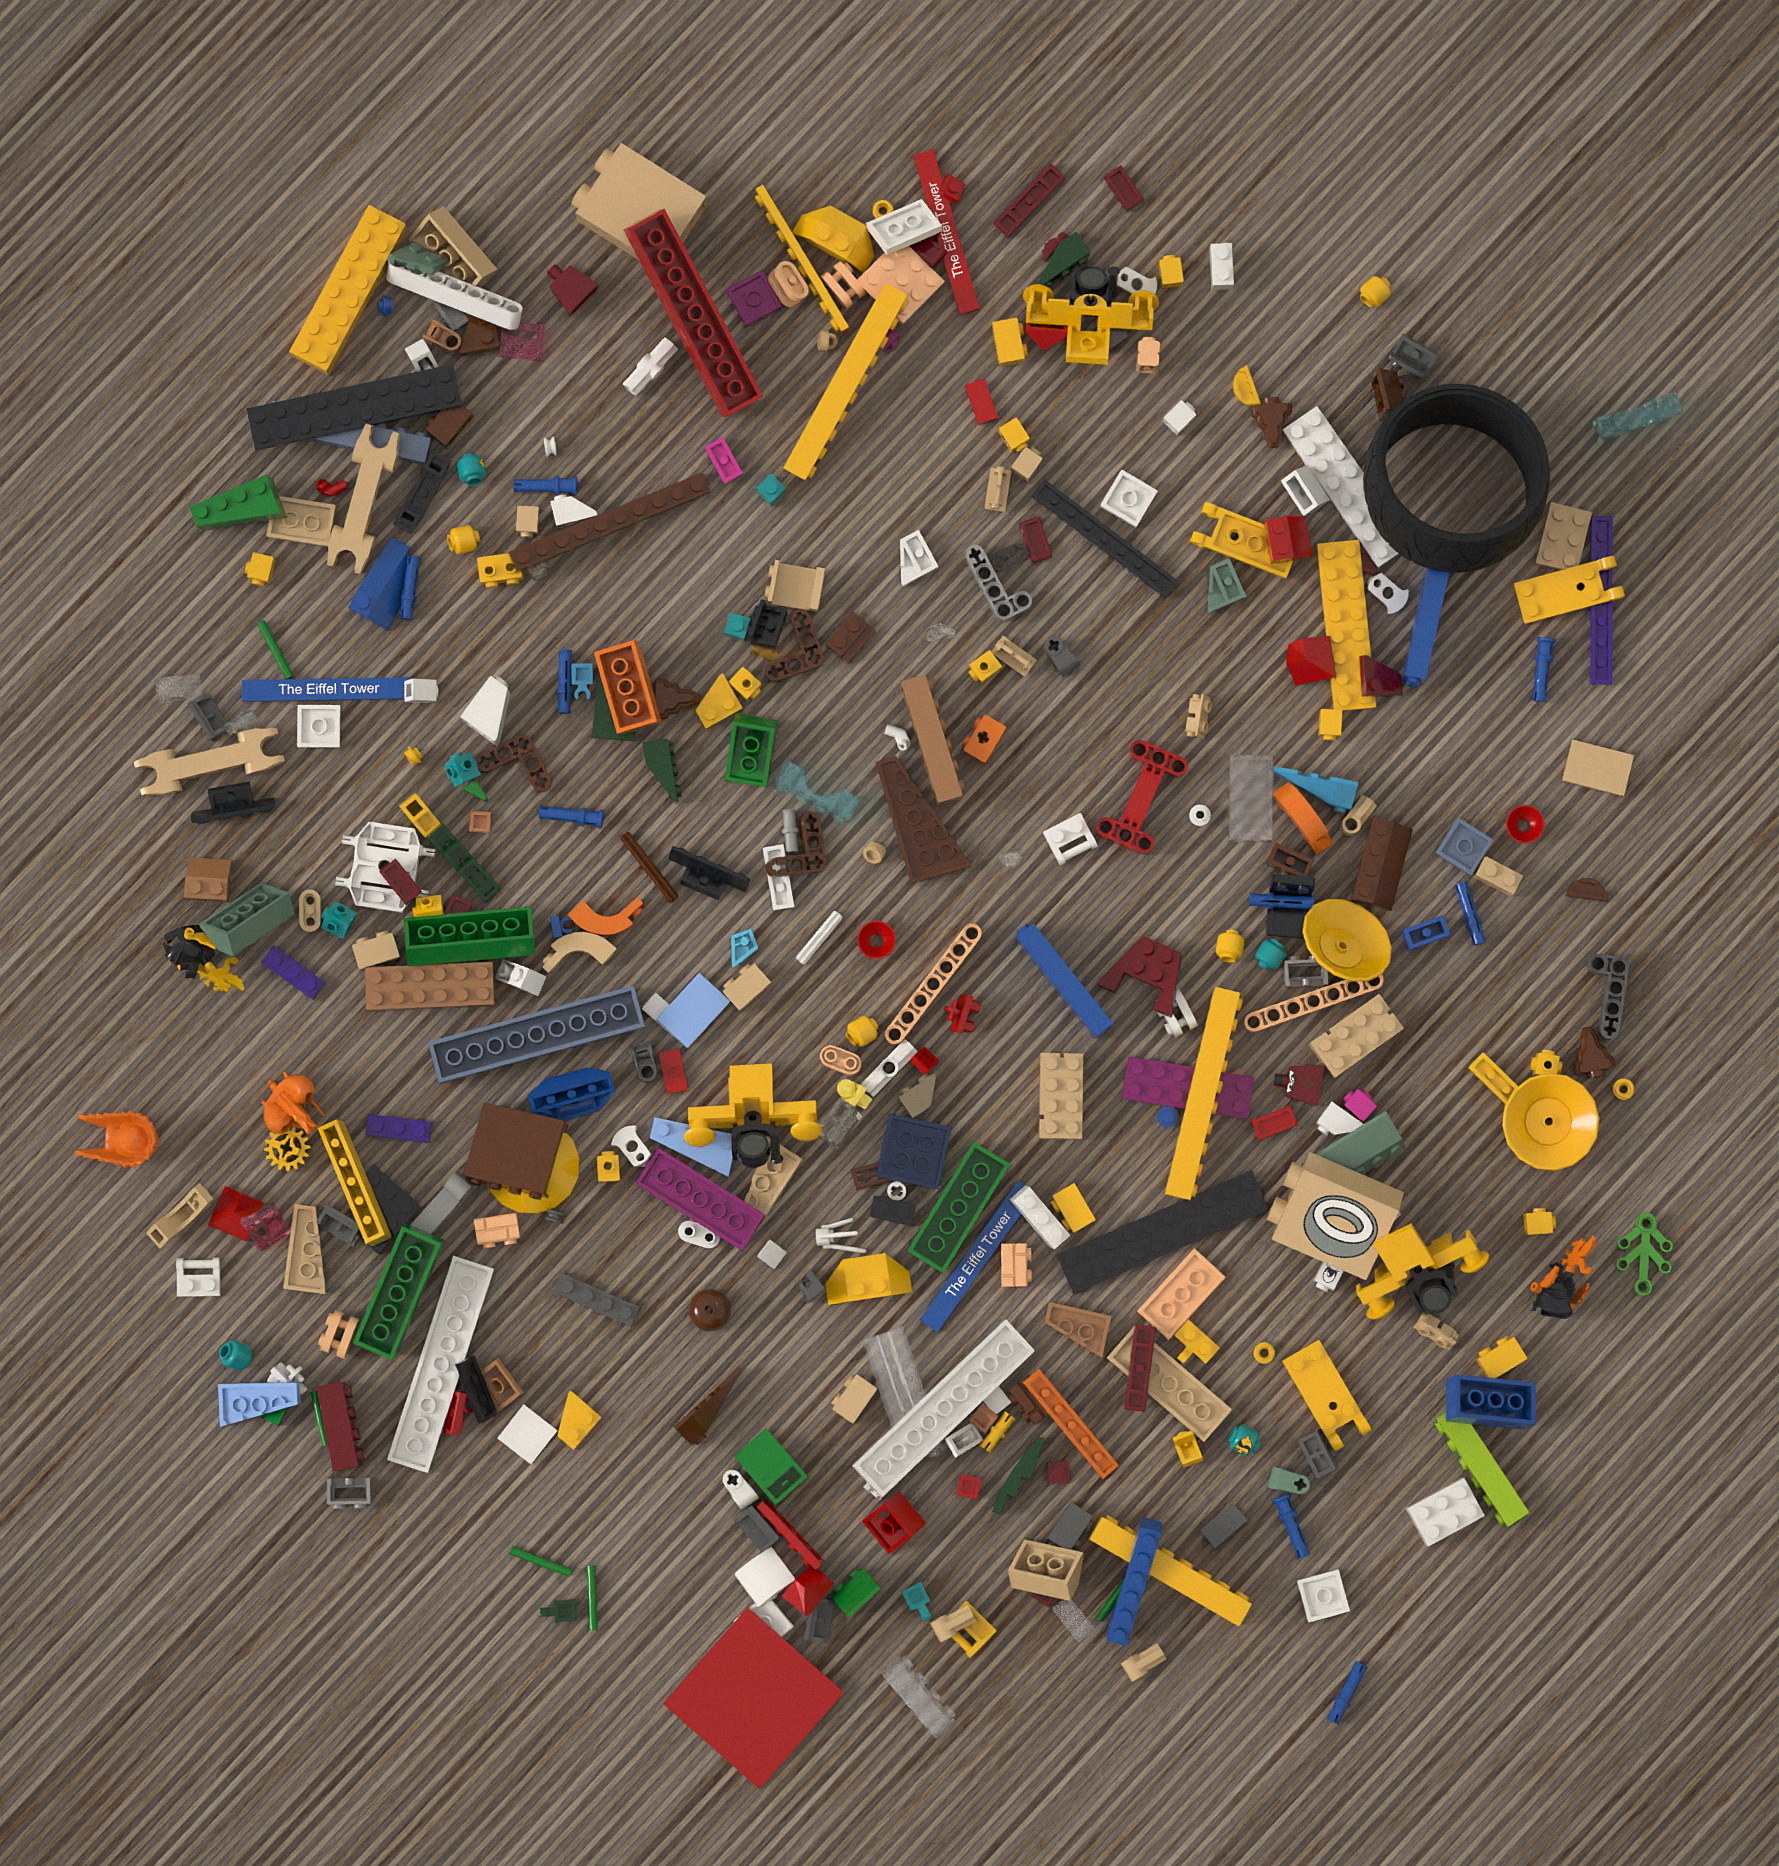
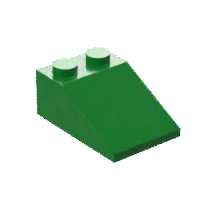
M740 713L736 714L732 725L725 775L726 781L767 787L778 720Z
M864 1567L861 1570L856 1568L848 1576L850 1580L845 1585L841 1582L832 1590L835 1593L832 1598L848 1618L881 1589V1586Z

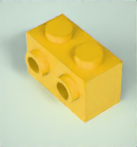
M508 553L477 558L480 583L482 586L485 585L486 588L498 587V583L505 582L507 585L519 584V580H523L522 571L516 572Z

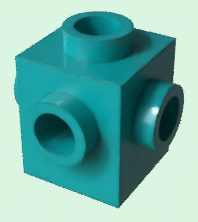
M461 752L450 756L451 761L444 764L447 776L452 780L454 787L481 775L477 768V762L470 752L464 755Z
M334 901L330 908L326 907L322 913L321 918L324 920L321 928L344 939L352 928L357 912Z

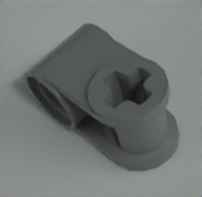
M1051 636L1045 641L1043 646L1044 652L1062 677L1080 665L1077 658L1059 637ZM1049 642H1052L1053 644L1057 642L1058 651H1055L1054 649L1050 651L1048 649L1050 646Z
M647 1041V1044L637 1047L630 1046L639 1078L647 1084L654 1082L657 1079L658 1071L651 1042ZM645 1068H652L654 1070L653 1076L644 1078L642 1076L643 1070Z

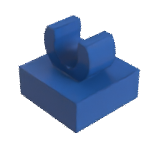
M559 916L550 917L555 940L563 937V933L570 934L573 932V929H564L563 927L565 922L571 921L569 917H565L561 921Z

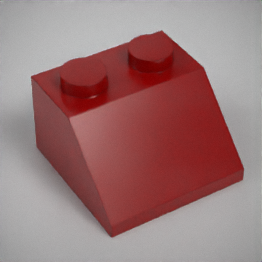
M1283 516L1265 520L1264 528L1271 564L1313 557L1306 516Z
M900 1491L862 1521L888 1554L892 1553L926 1525L925 1521Z

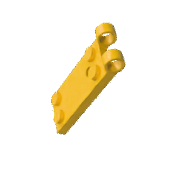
M1204 503L1201 513L1218 519L1212 537L1194 531L1190 539L1192 544L1210 549L1281 578H1287L1293 561L1271 564L1264 524L1214 504ZM1232 533L1238 534L1237 540L1231 539Z
M1615 556L1605 557L1597 561L1514 583L1524 624L1624 598L1623 586L1604 591L1599 574L1600 571L1617 567ZM1583 583L1585 585L1584 590L1579 591L1577 585Z
M1320 1340L1282 1361L1334 1452L1344 1447L1335 1429L1353 1420L1362 1436L1372 1431ZM1330 1402H1335L1337 1404V1408L1335 1410H1331L1329 1408Z

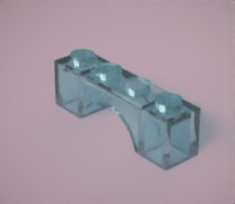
M1672 392L1640 406L1597 417L1592 423L1599 442L1679 416L1682 409L1676 392Z
M785 760L774 781L778 791L786 795L788 792L796 795L795 799L803 804H807V802L814 804L815 810L823 814L826 811L833 814V819L844 824L845 821L850 823L861 802V798L844 789L831 796L817 795L805 783V769Z

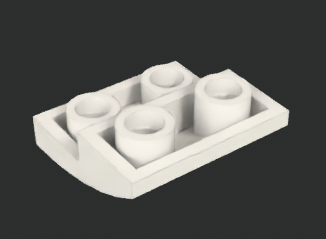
M772 1547L753 1558L735 1573L737 1579L759 1608L775 1599L778 1593L788 1588L795 1580Z

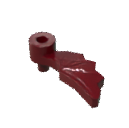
M1065 232L1059 233L1058 238L1049 239L1048 243H1045V248L1042 251L1044 261H1047L1056 250L1057 245L1068 237Z

